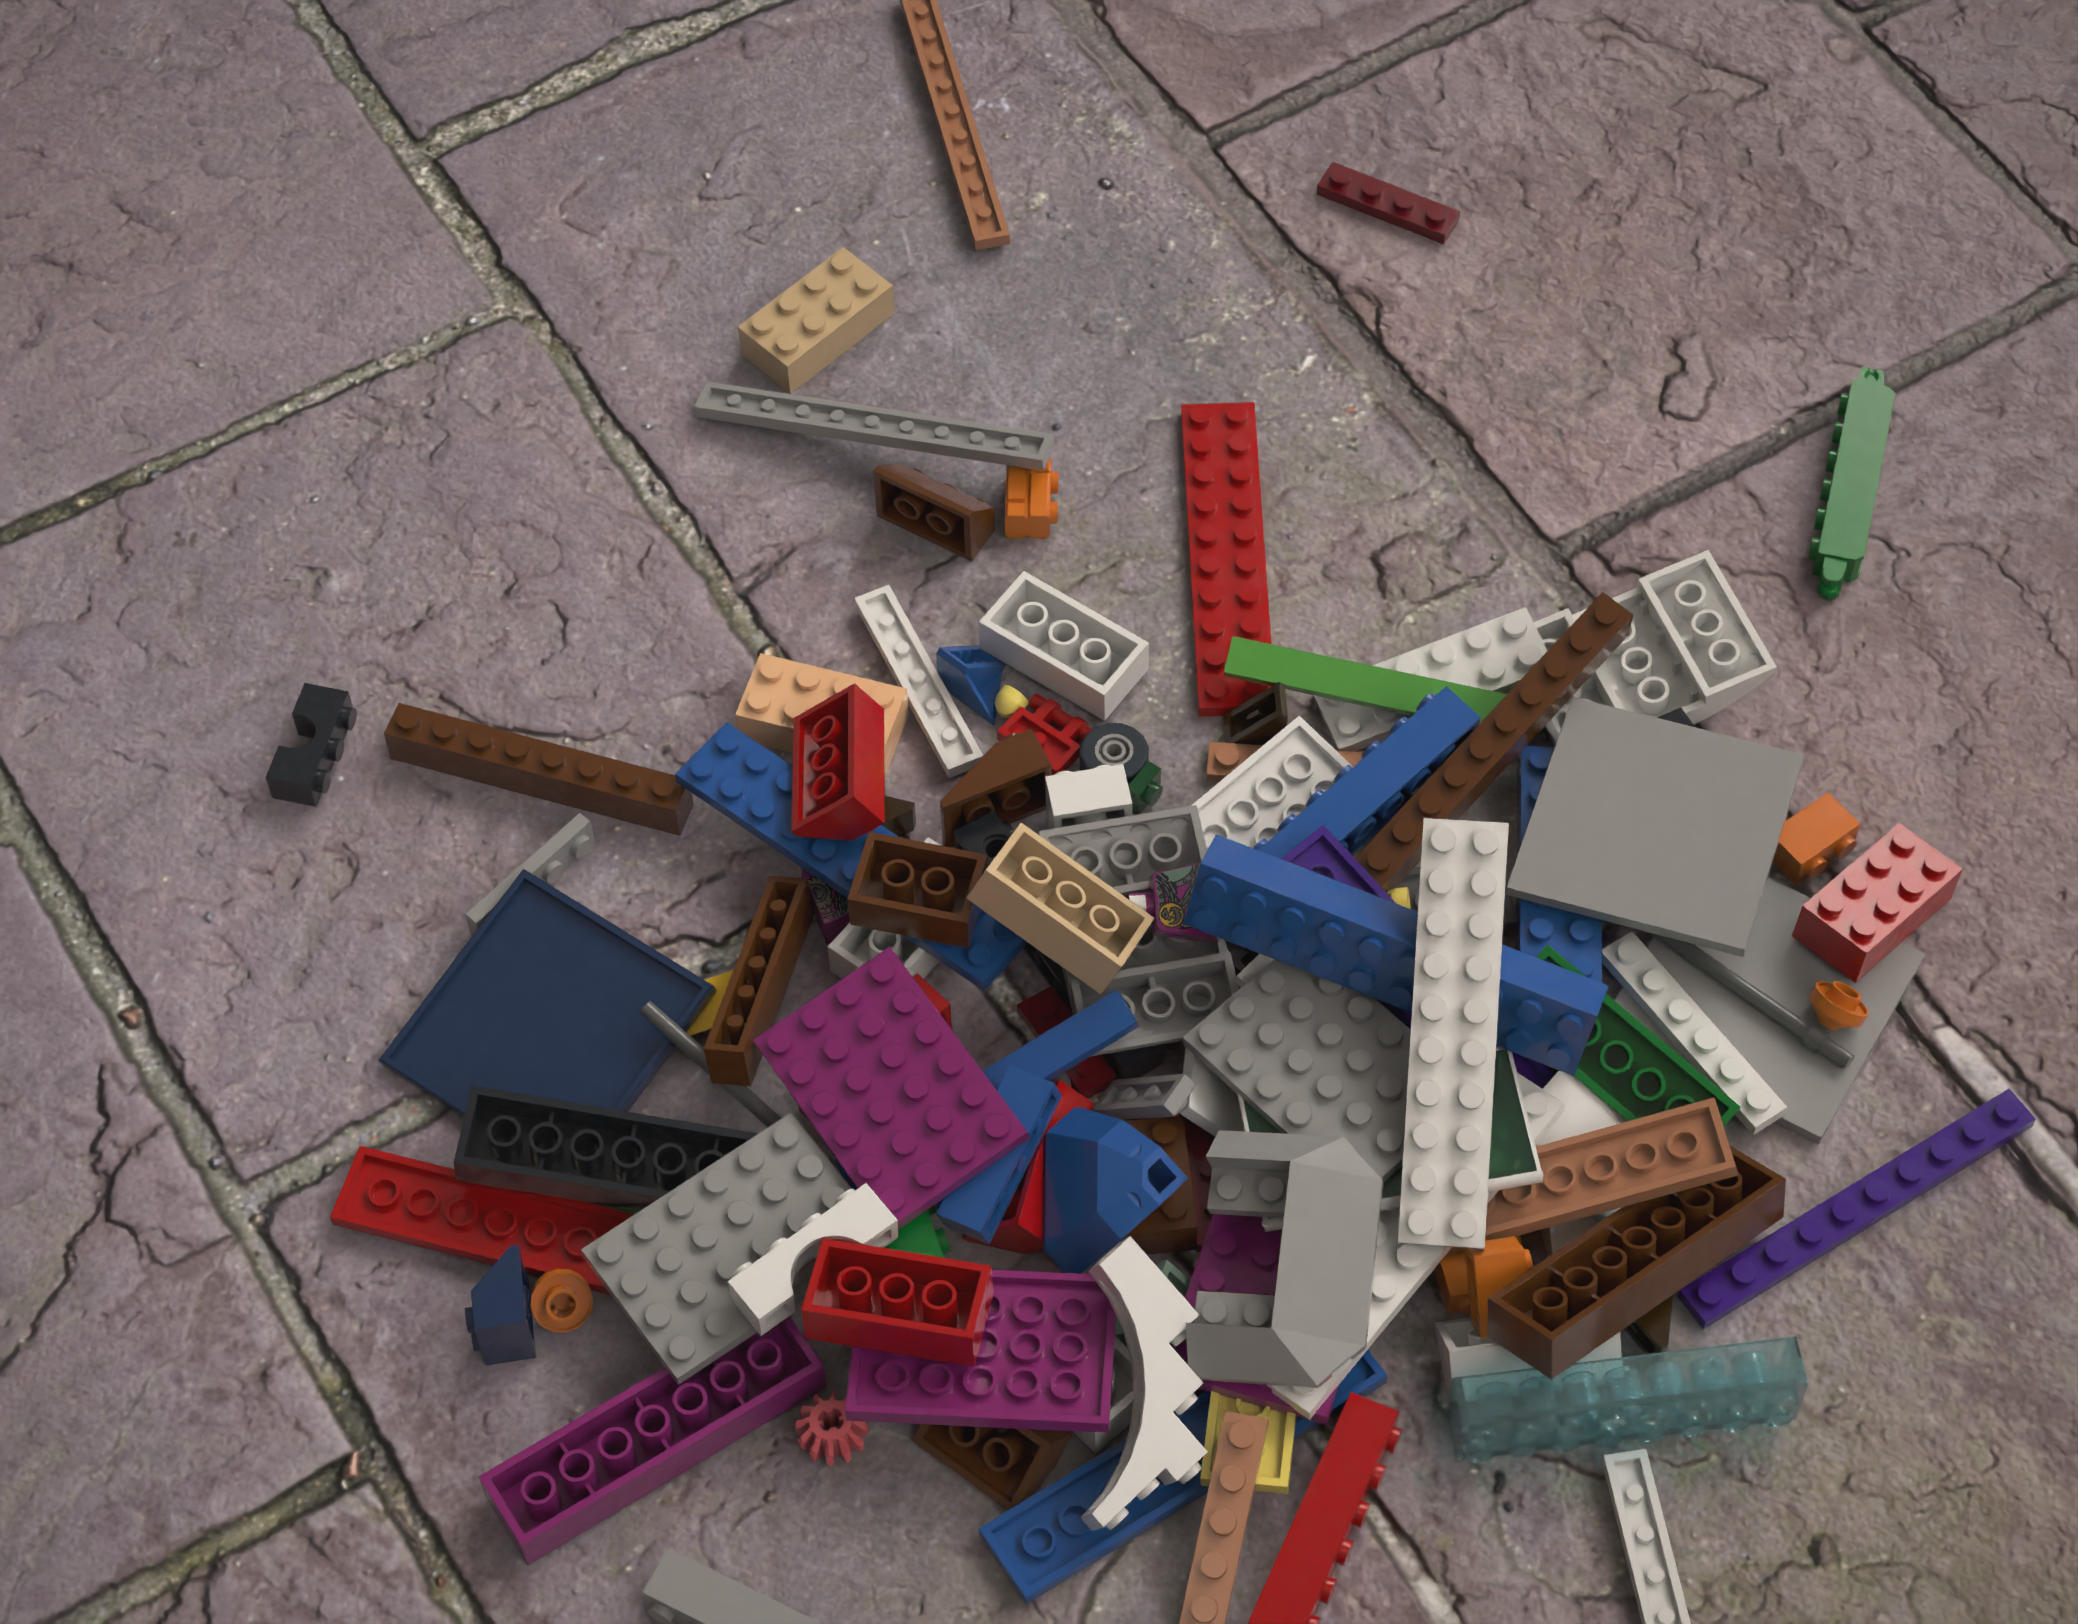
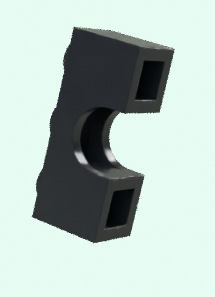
M304 683L292 716L298 735L313 739L307 745L299 748L278 746L267 772L266 780L272 798L317 807L322 793L326 794L329 790L331 770L334 763L339 762L342 758L344 738L347 731H351L354 728L357 710L353 708L348 691Z

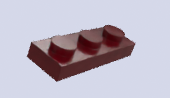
M1052 986L1017 1004V1013L1035 1038L1073 1016ZM1102 1055L1090 1056L1065 1072L1071 1080V1088L1087 1099L1104 1091L1113 1080L1117 1079V1075Z

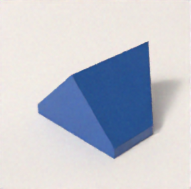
M979 645L939 647L936 653L937 672L947 691L995 726L997 713L995 699L1000 691L1002 672L1006 665L982 650Z

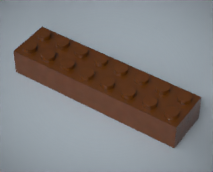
M1730 1146L1738 1176L1622 1207L1488 1298V1338L1552 1380L1784 1217L1786 1178Z

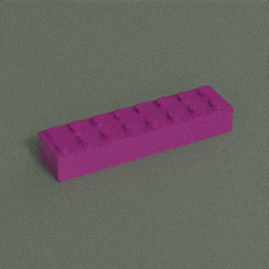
M788 1316L762 1336L758 1332L681 1384L678 1385L664 1367L479 1476L485 1497L523 1559L529 1565L825 1389L827 1385L824 1366L792 1318Z

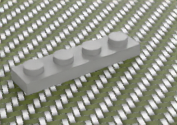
M581 813L576 815L465 914L470 934L474 935L523 869L544 882L552 884L562 876L564 870L577 858L584 857L595 843L591 821Z

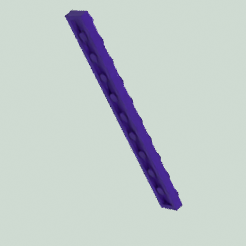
M2010 1088L1683 1287L1679 1291L1678 1298L1704 1330L2033 1127L2036 1118Z

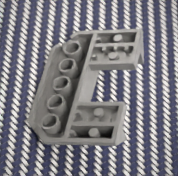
M1219 1130L1206 1155L1212 1167L1207 1209L1210 1214L1284 1218L1275 1296L1197 1291L1195 1310L1199 1316L1194 1319V1323H1186L1188 1366L1200 1380L1319 1388L1332 1377L1331 1374L1350 1358L1353 1360L1367 1346L1383 1181L1345 1137Z

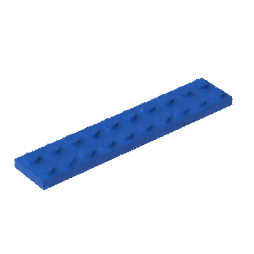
M726 722L675 773L676 782L848 899L868 833L855 840L795 836L791 832L793 766ZM882 825L871 831L898 837ZM980 909L969 948L902 935L983 991L1028 943L982 909Z
M1369 1350L1365 1352L1339 1384L1329 1418L1343 1410L1350 1392L1364 1397L1387 1383L1388 1375ZM1207 1391L1199 1394L1195 1403L1178 1416L1175 1411L1173 1412L1203 1447L1205 1445L1211 1392ZM1296 1416L1294 1440L1321 1423ZM1125 1439L979 1528V1536L1025 1604H1028L1207 1494L1209 1486H1201V1469L1185 1484L1178 1480L1165 1486L1156 1477L1160 1484L1144 1499L1139 1500L1136 1496L1128 1503L1125 1508L1129 1514L1111 1530L1104 1526L1103 1528L1091 1531L1081 1517L1105 1489L1119 1464L1127 1440ZM1203 1457L1198 1461V1463H1199L1201 1466H1202Z

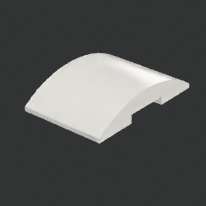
M1706 550L1639 578V587L1612 598L1633 614L1629 635L1572 697L1656 718L1681 707L1691 722L1696 724L1728 707L1758 687L1777 672V666L1709 550ZM1569 608L1534 622L1547 650L1555 644L1586 609L1571 614ZM1572 697L1545 725L1555 746Z

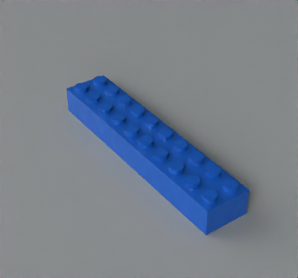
M1215 835L1200 863L1183 924L1412 1013L1417 911L1220 835ZM1502 945L1496 1046L1574 1076L1609 985Z

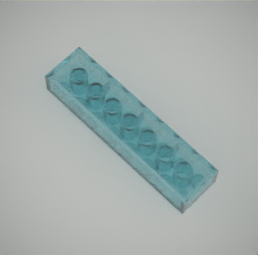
M1797 1336L1579 1362L1573 1364L1552 1380L1535 1368L1454 1377L1447 1417L1456 1461L1468 1459L1471 1463H1481L1492 1459L1493 1456L1511 1454L1512 1457L1523 1458L1533 1455L1536 1451L1549 1449L1564 1453L1573 1451L1579 1446L1596 1444L1598 1447H1611L1623 1440L1639 1439L1641 1442H1653L1663 1438L1664 1435L1681 1434L1684 1437H1695L1704 1434L1707 1430L1722 1428L1727 1432H1737L1746 1429L1749 1425L1763 1423L1770 1427L1783 1426L1796 1419L1808 1387V1380Z

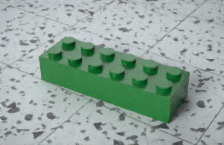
M1548 944L1536 957L1585 976ZM1608 994L1605 995L1574 1076L1627 1121L1715 1097L1721 1120L1725 1127L1741 1107Z

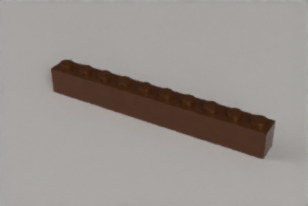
M1602 592L1355 857L1357 862L1385 892L1396 888L1421 861L1424 818L1458 820L1628 637L1633 619L1631 612Z

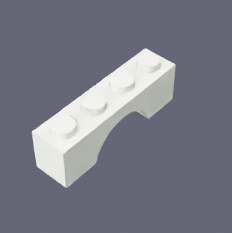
M867 1183L857 1190L849 1189L837 1198L834 1206L822 1215L820 1213L813 1214L803 1222L798 1232L788 1239L783 1237L776 1240L760 1259L753 1264L747 1262L733 1272L731 1279L728 1281L730 1299L760 1336L796 1311L793 1293L795 1278L809 1261L817 1257L822 1238L881 1248L886 1247L898 1238V1220Z

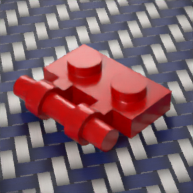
M1036 693L1029 701V706L1036 711L1031 713L1021 706L997 730V740L1002 741L1010 734L1022 733L1032 729L1052 764V775H1055L1058 772L1066 771L1079 758L1080 745L1076 742L1079 740L1083 741L1085 735L1092 729L1088 727L1089 723L1081 717H1072L1063 711L1061 704L1054 699H1045ZM1054 722L1063 730L1060 732L1049 724Z

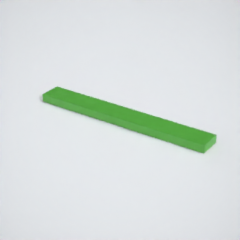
M1232 636L1224 669V676L1268 686L1281 682L1287 690L1413 716L1417 712V706L1428 694L1433 693L1436 696L1447 686L1481 717L1479 724L1507 695Z

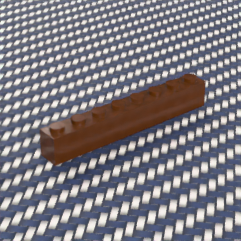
M398 703L384 732L390 758L393 760L678 836L681 835L694 805L692 793L676 782L675 775Z

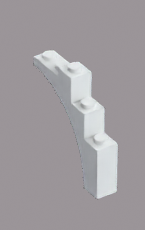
M1131 1236L1119 1242L1089 1270L1108 1297L1122 1326L1132 1363L1134 1394L1130 1431L1119 1464L1101 1495L1081 1517L1091 1531L1103 1528L1104 1526L1111 1530L1129 1514L1125 1508L1128 1503L1136 1496L1139 1500L1144 1499L1160 1484L1156 1477L1165 1486L1178 1480L1185 1484L1200 1471L1202 1466L1198 1461L1208 1452L1173 1413L1175 1411L1179 1416L1193 1405L1198 1399L1194 1392L1203 1384L1200 1378L1169 1344L1171 1343L1173 1347H1176L1186 1339V1323H1191L1199 1314Z

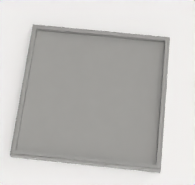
M1572 697L1506 887V895L1744 957L1802 768L1804 754Z
M1768 878L1744 957L1699 945L1696 946L1810 1025L1817 1024L1829 1032L1830 1039L1855 1055L1853 1061L1846 1069L1822 1052L1815 1053L1802 1044V1038L1656 937L1652 938L1647 949L1787 1106L1786 1114L1775 1121V1123L1819 1144L1921 966L1925 953L1901 943L1858 982L1854 983L1792 936L1802 905L1811 898ZM1824 981L1832 984L1833 981H1840L1859 992L1862 996L1861 1002L1869 1011L1862 1026L1858 1028L1849 1027L1847 1029L1838 1028L1837 1031H1834L1820 1024L1816 1019L1818 1014L1814 1011V1005L1809 999V993L1816 982ZM1622 987L1615 1001L1687 1061L1624 987Z

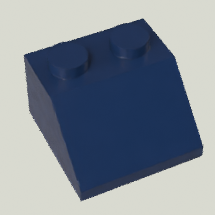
M514 1245L504 1252L471 1290L472 1307L465 1308L467 1331L471 1333L474 1351L482 1352L485 1365L537 1358L533 1316L530 1307L529 1280L519 1245Z

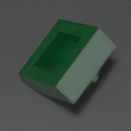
M1149 761L1128 785L1133 814H1141L1147 805L1152 807L1158 801L1163 791V786H1161V768Z

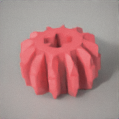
M834 1390L830 1393L829 1400L826 1401L821 1396L815 1394L813 1397L814 1407L802 1405L800 1414L803 1419L797 1420L795 1423L796 1433L801 1435L798 1439L800 1449L802 1451L810 1450L809 1455L813 1462L826 1456L827 1465L830 1467L835 1463V1457L841 1456L842 1460L849 1464L851 1460L850 1450L862 1452L864 1448L862 1438L869 1435V1426L866 1422L846 1420L845 1407L847 1397L842 1401H838V1394Z

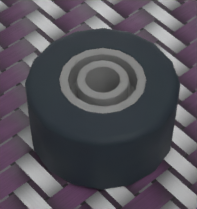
M1106 723L1097 726L1085 735L1080 744V771L1094 769L1100 765L1114 766L1123 764L1129 785L1149 761V746L1144 736L1134 727L1123 723Z

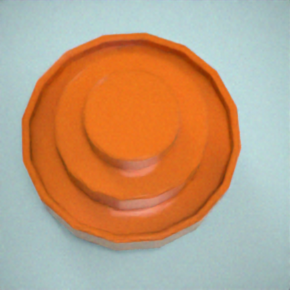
M1819 981L1816 982L1809 993V999L1814 1005L1813 1009L1818 1014L1816 1017L1817 1021L1828 1029L1837 1031L1838 1028H1858L1862 1026L1868 1016L1869 1011L1861 1002L1862 996L1854 988L1843 982L1833 981L1831 984Z
M555 1269L546 1272L536 1280L530 1293V1307L535 1320L543 1328L552 1332L566 1333L577 1329L586 1322L592 1311L593 1296L588 1282L580 1274L570 1269Z

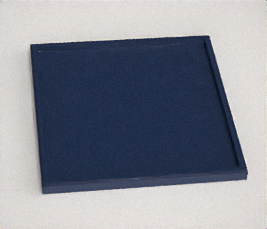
M523 869L378 1061L384 1067L463 1118L471 1085L629 1112L676 1047L673 1042L640 1014L641 1009L651 1001L687 1032L714 996L716 989L704 979Z

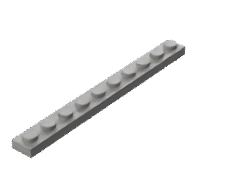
M706 381L694 406L695 414L698 418L1044 471L1055 445L1054 435L1050 433Z

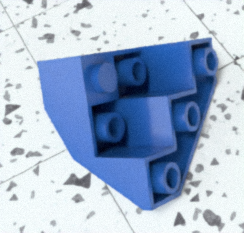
M1075 1106L1044 1134L1043 1251L1063 1273H1083L1160 1206L1188 1177L1160 1146L1124 1120Z

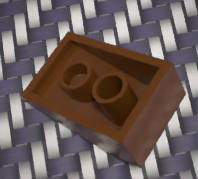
M1032 729L1022 733L1010 734L1002 741L995 743L940 801L942 842L944 846L954 847V830L992 810L996 812L1002 822L1008 821L1010 824L1046 810L1045 776L1052 775V764Z

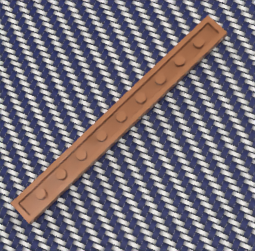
M899 0L975 250L1010 244V233L937 0Z

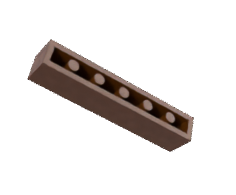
M769 876L704 1046L711 1083L750 1087L753 1083L762 1058V1053L753 1040L773 1027L815 914L809 882L806 878Z

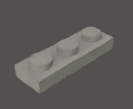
M1186 1074L1115 1079L1092 1111L1122 1120L1172 1117L1185 1108L1188 1102L1187 1097L1196 1084Z

